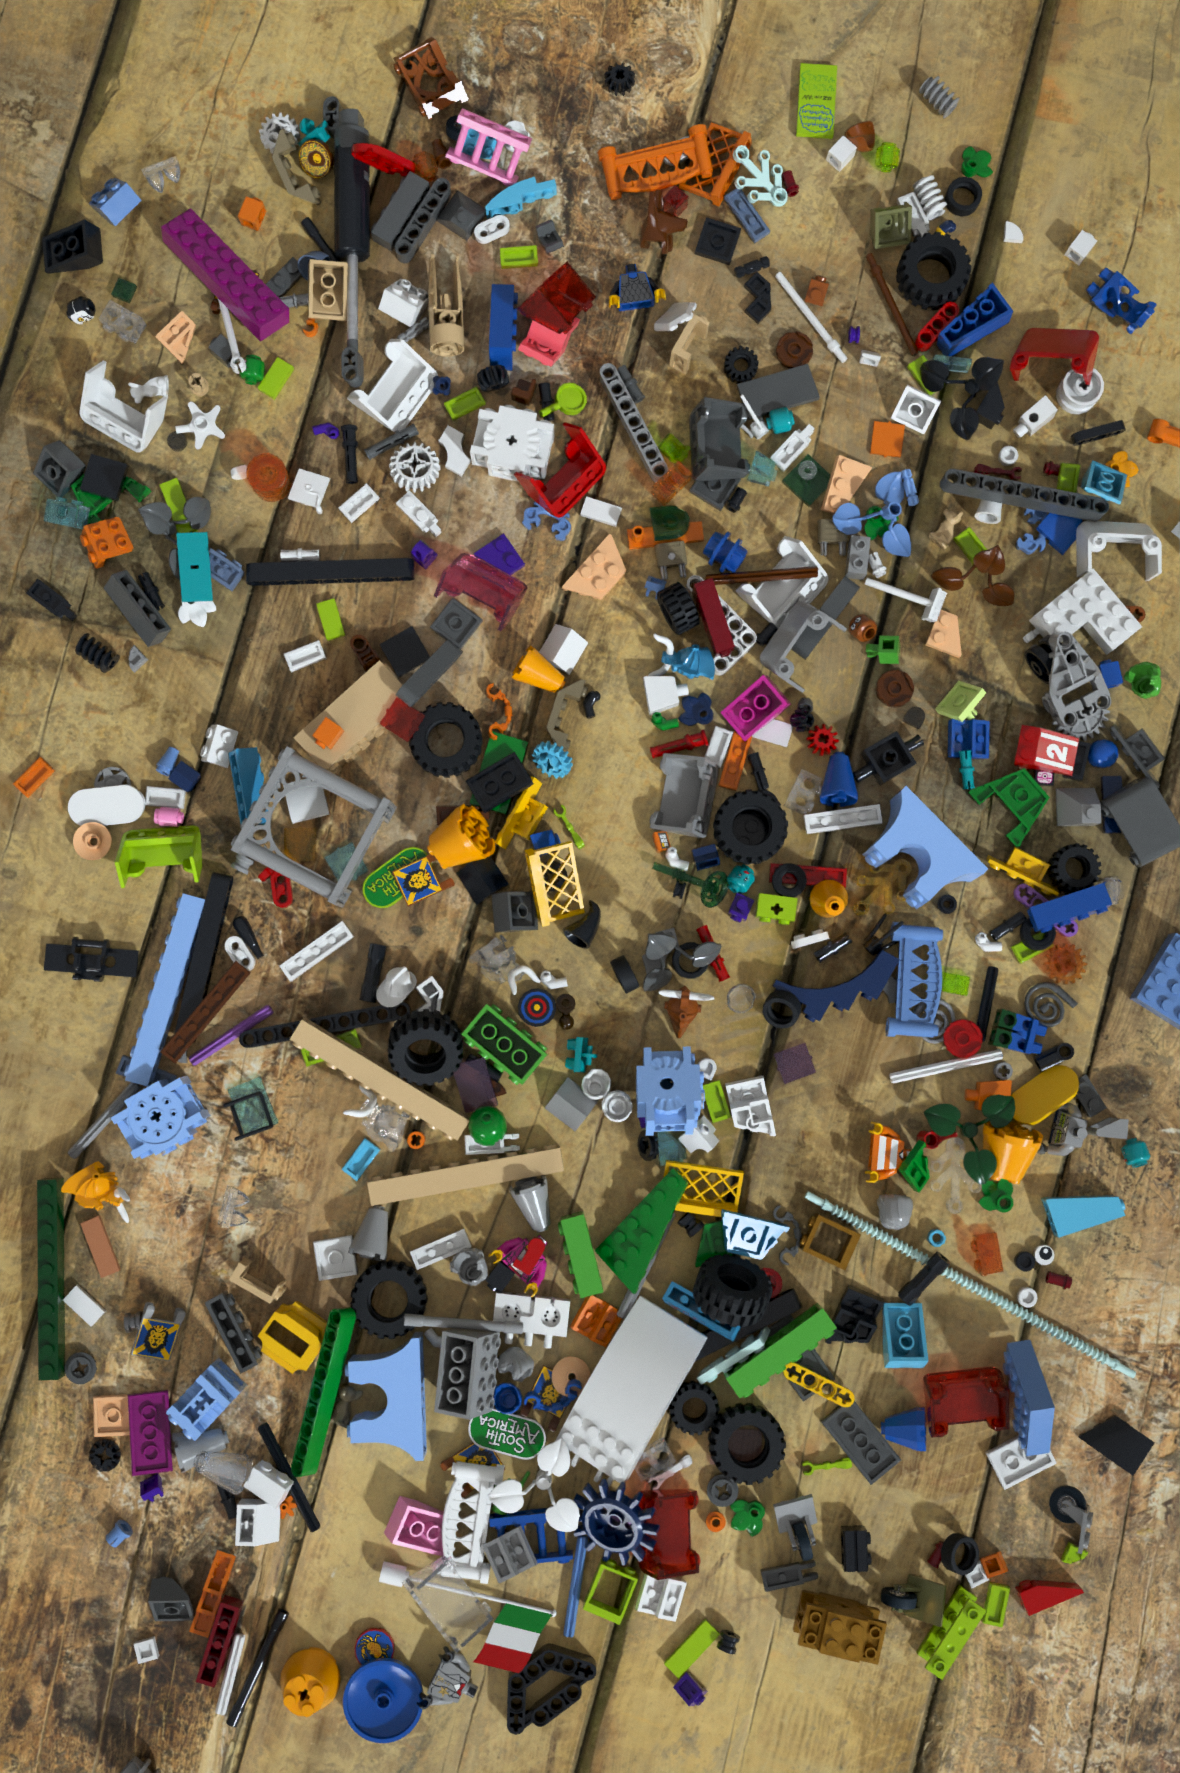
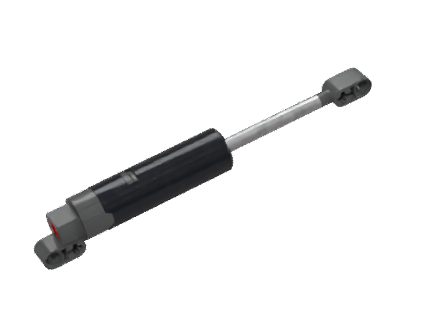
M330 96L323 103V121L326 120L329 124L325 129L331 138L334 139V254L339 260L348 263L347 347L342 351L341 372L343 379L349 386L357 388L362 385L364 380V360L358 352V263L370 257V165L355 159L352 156L351 149L352 145L357 143L370 144L369 131L364 128V118L358 109H344L336 97Z

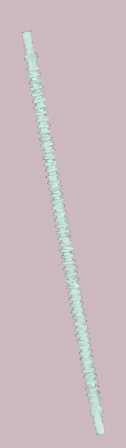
M809 1191L806 1192L804 1198L819 1205L822 1210L831 1212L832 1216L835 1214L836 1218L841 1217V1220H846L847 1224L850 1222L852 1227L856 1226V1229L861 1228V1232L866 1231L867 1235L870 1233L871 1237H876V1240L881 1239V1243L886 1242L887 1246L895 1247L896 1251L901 1250V1254L906 1253L907 1257L915 1258L916 1262L921 1261V1265L927 1264V1261L930 1259L928 1254L923 1255V1252H918L917 1248L914 1250L913 1246L908 1247V1243L903 1244V1241H898L897 1237L894 1239L893 1235L888 1236V1232L883 1233L882 1229L878 1230L877 1226L874 1228L873 1224H868V1221L863 1222L862 1218L858 1219L857 1215L854 1217L853 1213H848V1210L843 1211V1207L838 1208L837 1204L833 1205L827 1199L824 1200ZM947 1267L941 1274V1276L946 1275L947 1279L951 1278L952 1282L955 1280L956 1284L960 1283L961 1287L966 1286L967 1290L971 1289L972 1293L975 1291L976 1295H981V1298L986 1297V1301L991 1300L992 1304L995 1302L996 1306H1001V1309L1006 1308V1312L1011 1311V1314H1016L1017 1318L1020 1316L1021 1320L1026 1319V1323L1031 1322V1325H1036L1037 1329L1041 1328V1331L1046 1330V1334L1051 1333V1336H1056L1057 1340L1061 1339V1342L1066 1341V1345L1071 1344V1347H1076L1077 1351L1081 1350V1353L1086 1352V1356L1091 1355L1092 1359L1096 1358V1361H1101L1102 1365L1107 1364L1114 1371L1118 1370L1132 1379L1135 1377L1136 1371L1121 1364L1119 1360L1110 1358L1108 1353L1099 1352L1098 1348L1094 1349L1093 1345L1089 1346L1088 1342L1084 1343L1082 1339L1079 1341L1078 1337L1074 1338L1073 1334L1068 1335V1331L1063 1332L1062 1328L1054 1327L1053 1323L1048 1324V1320L1043 1321V1318H1038L1037 1314L1033 1315V1312L1028 1313V1309L1023 1310V1307H1018L1017 1303L1013 1304V1301L1008 1302V1298L1003 1299V1296H998L997 1292L993 1293V1290L988 1291V1287L983 1288V1285H978L977 1281L973 1282V1279L968 1280V1276L963 1277V1274H958L957 1270L953 1271V1268L948 1269Z

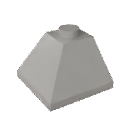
M1095 788L1055 789L1057 826H1096L1101 824V804Z

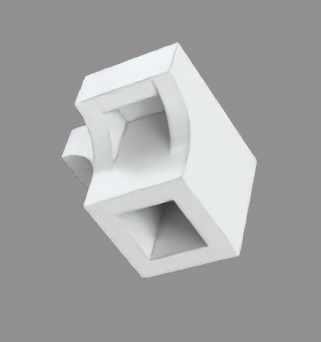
M704 1115L697 1120V1128H694L693 1135H685L684 1131L678 1138L690 1153L696 1149H703L708 1153L719 1142L718 1138L713 1134L716 1131L715 1127Z

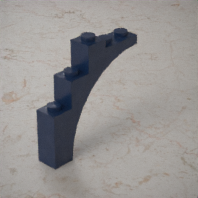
M880 950L874 960L861 973L846 982L831 987L801 988L786 984L775 979L772 986L775 987L774 991H789L799 999L801 1005L802 1003L805 1004L802 1010L805 1013V1018L812 1022H815V1020L821 1021L831 1001L834 1003L832 1005L834 1008L843 1012L844 1009L849 1011L859 991L862 992V997L870 1001L872 998L877 1000L900 959L884 950Z

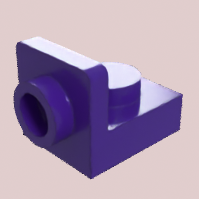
M736 893L727 913L731 915L730 919L741 923V920L745 922L754 900Z
M686 1672L673 1687L688 1706H699L706 1697L704 1695L708 1692L697 1683L689 1672Z

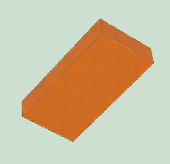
M39 757L13 785L29 798L55 770L42 757Z

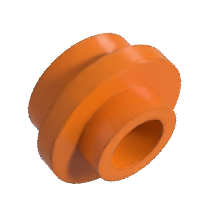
M713 1511L707 1515L706 1525L710 1531L719 1532L725 1527L726 1520L721 1512ZM718 1519L719 1524L713 1525L712 1521Z

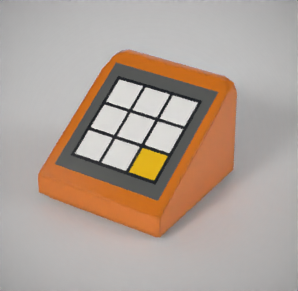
M667 832L653 833L656 851L658 853L667 851L671 847Z

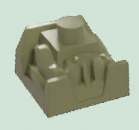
M904 202V205L870 209V236L875 249L904 245L911 242L912 206L909 203Z

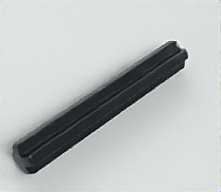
M993 966L987 968L977 1026L982 1033V1042L986 1039L999 971L997 967Z

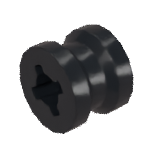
M722 1630L720 1634L721 1640L718 1641L717 1648L725 1653L735 1654L737 1650L736 1644L740 1641V1636L732 1631Z

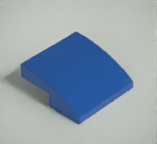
M1049 513L1036 530L1050 541L1048 544L1063 555L1076 540L1077 527L1084 521L1078 518Z
M955 719L948 720V758H960L959 751L971 750L972 759H989L990 721L972 719L961 722Z

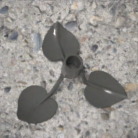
M192 497L186 501L183 508L184 516L187 519L180 521H169L172 517V511L167 504L162 502L146 504L140 507L138 511L143 518L146 528L151 533L165 535L166 539H169L177 546V541L171 537L176 531L175 525L189 522L193 529L203 528L210 519L211 506L206 498ZM175 548L170 551L168 561L174 576L180 580L178 550Z
M664 932L648 934L645 954L651 960L660 959L661 968H654L648 972L643 981V990H658L670 982L672 972L669 969H665L663 956L669 954L672 949L675 948L688 959L693 960L692 965L694 967H704L717 958L722 947L721 943H702L695 948L693 955H689L676 945L674 937L666 935Z

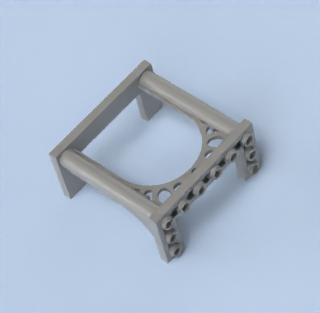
M287 746L285 750L282 749L277 758L279 761L276 767L273 766L268 774V777H270L268 782L261 786L259 790L260 796L257 801L252 803L249 817L242 821L239 835H236L231 842V850L247 858H252L327 898L328 902L343 908L352 892L347 889L382 822L384 821L387 824L390 822L397 806L385 797L381 799L303 758L295 750ZM287 772L295 775L296 780L293 785L286 783L285 775ZM299 773L303 774L302 777L307 778L305 782H300ZM280 783L284 785V790L282 792L278 791V788L280 789L281 787ZM306 786L324 788L374 814L337 883L291 860L279 850L274 842L271 833L273 811L278 802L294 789ZM270 802H273L272 807L268 806ZM261 818L266 819L265 825H258L262 822ZM263 829L267 832L264 839L255 840L253 837L257 830ZM268 841L270 842L269 849L266 847V845H264V847L260 846Z

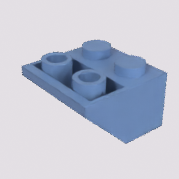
M111 178L104 184L105 188L101 192L98 191L91 197L92 200L89 202V205L109 224L116 226L142 200L127 182Z

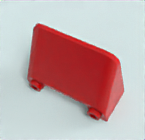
M1028 329L1024 333L1011 360L1010 371L1014 381H1019L1020 371L1027 366L1029 357L1072 359V370L1077 374H1083L1085 384L1090 385L1099 344V335L1093 330Z

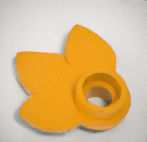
M1125 451L1113 454L1112 459L1105 464V466L1127 475L1125 488L1130 487L1129 478L1135 476L1139 471L1134 462L1128 461V455Z

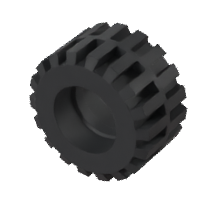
M676 582L657 592V601L670 628L676 634L680 635L700 624L697 608L687 589L680 582Z
M1075 843L1058 849L1057 852H1054L1053 858L1049 859L1048 863H1050V866L1047 871L1051 872L1048 875L1049 879L1053 878L1054 880L1052 884L1054 886L1058 885V889L1061 891L1065 890L1066 893H1074L1094 886V882H1097L1099 879L1097 876L1101 874V870L1098 869L1101 866V862H1097L1099 856L1098 854H1093L1094 850L1092 848L1087 849V845ZM1069 858H1075L1082 864L1083 873L1080 879H1073L1067 874L1066 862Z
M694 1380L690 1381V1383H682V1386L678 1389L669 1405L672 1421L685 1434L689 1432V1435L694 1436V1433H698V1435H702L703 1431L707 1433L710 1431L709 1428L711 1426H715V1421L719 1418L718 1412L720 1407L714 1391L707 1384L701 1385L699 1381L698 1383ZM693 1397L702 1399L706 1405L704 1413L697 1418L686 1416L682 1409L684 1403Z

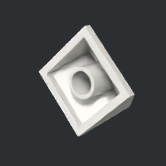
M907 384L891 419L925 434L941 400Z
M555 624L539 652L555 668L570 675L588 642L573 629Z

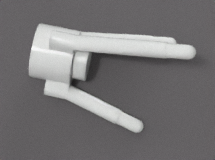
M742 394L740 397L754 422L750 425L751 430L744 424L741 428L748 433L750 438L755 436L758 440L768 433V426L764 422L763 417L757 418Z

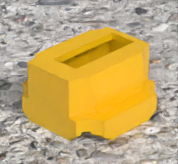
M297 1300L290 1305L282 1303L258 1335L262 1341L261 1352L292 1374L297 1370L307 1371L320 1353L327 1322ZM274 1320L309 1344L302 1357H299L268 1334L267 1330Z

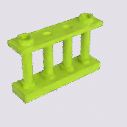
M960 1584L944 1607L942 1627L933 1625L916 1651L920 1657L928 1661L925 1669L943 1680L986 1613V1609L975 1602L977 1600L976 1595Z

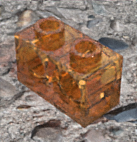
M678 461L652 486L651 494L663 506H666L691 481L692 473Z

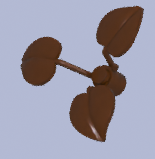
M999 545L977 553L973 559V566L965 575H962L961 570L955 567L941 568L934 571L931 575L934 581L942 588L956 591L963 587V580L975 568H978L981 573L988 572L989 587L984 588L982 591L984 599L996 606L1014 604L1015 594L1009 585L1005 583L992 584V575H999L1005 569V559Z

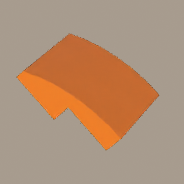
M591 1295L585 1298L569 1327L606 1348L622 1318L617 1316L619 1310L617 1307L595 1295Z

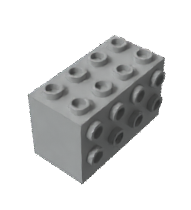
M456 1328L442 1331L434 1412L468 1420L492 1412L495 1404L493 1396L497 1384L495 1376L499 1364L497 1356L501 1344L500 1332Z

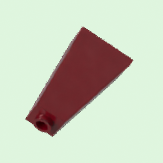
M713 578L695 583L692 595L715 657L721 656V658L732 654L731 651L734 650L735 646Z

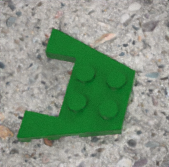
M82 475L71 487L89 525L102 521L97 514L113 500L82 492L80 490L84 477ZM127 476L121 490L122 493L127 489L139 503L152 492L147 486Z
M1025 768L967 792L978 805L983 803L993 793L999 797L1020 822L1005 835L1014 847L1017 848L1020 847L1034 821L1050 798Z

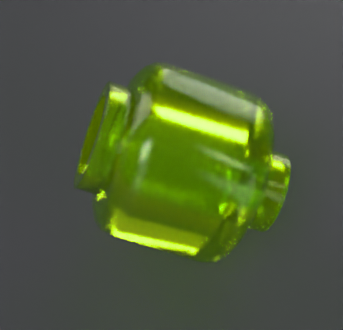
M884 142L876 149L875 165L881 168V172L889 173L899 165L900 149L896 147L895 143Z

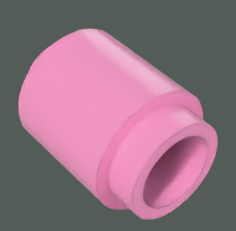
M160 807V809H155V824L168 827H179L180 824H183L184 813L181 812L180 808Z

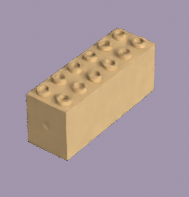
M379 660L302 729L294 739L319 766L336 775L342 771V766L346 762H352L357 756L356 753L360 750H365L371 744L370 741L374 737L378 738L381 736L388 724H394L399 719L398 715L403 711L407 712L411 709L396 696L402 684ZM325 717L344 730V733L331 750L327 747L325 749L319 747L314 743L316 739L312 736Z

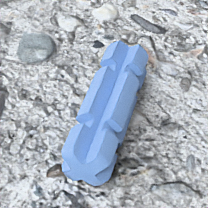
M905 469L901 471L905 494L908 497V505L915 506L919 503L918 495H916L917 491L914 480L911 478V470Z

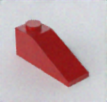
M1024 1580L1019 1583V1586L1015 1587L1023 1609L1028 1616L1084 1593L1077 1583Z

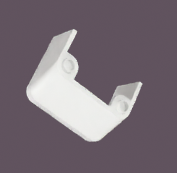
M103 360L85 373L80 416L84 422L135 452H142L147 448L163 423L168 398L164 396L147 408L145 415L115 398L116 390L114 385L104 378L107 362Z
M1087 520L1077 527V577L1080 578L1092 570V552L1103 550L1106 542L1142 544V549L1145 552V581H1150L1162 573L1161 541L1147 524Z

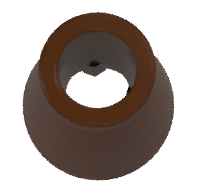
M435 139L432 142L435 163L439 168L446 169L452 164L450 159L446 158L448 149L441 139Z

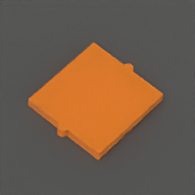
M874 421L870 454L900 458L905 425L894 424L891 421L888 423Z

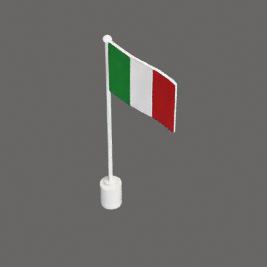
M383 1562L379 1578L381 1583L402 1587L403 1583L407 1584V1581L410 1580L505 1603V1606L491 1627L482 1650L473 1661L474 1663L520 1673L529 1661L543 1628L550 1617H555L557 1614L555 1609L553 1611L411 1577L409 1576L410 1572L406 1571V1566Z

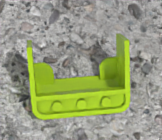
M190 825L138 829L125 832L115 859L121 888H125L128 877H139L144 873L146 867L182 864L184 871L193 873L194 881L199 882L202 870L201 834L199 827Z

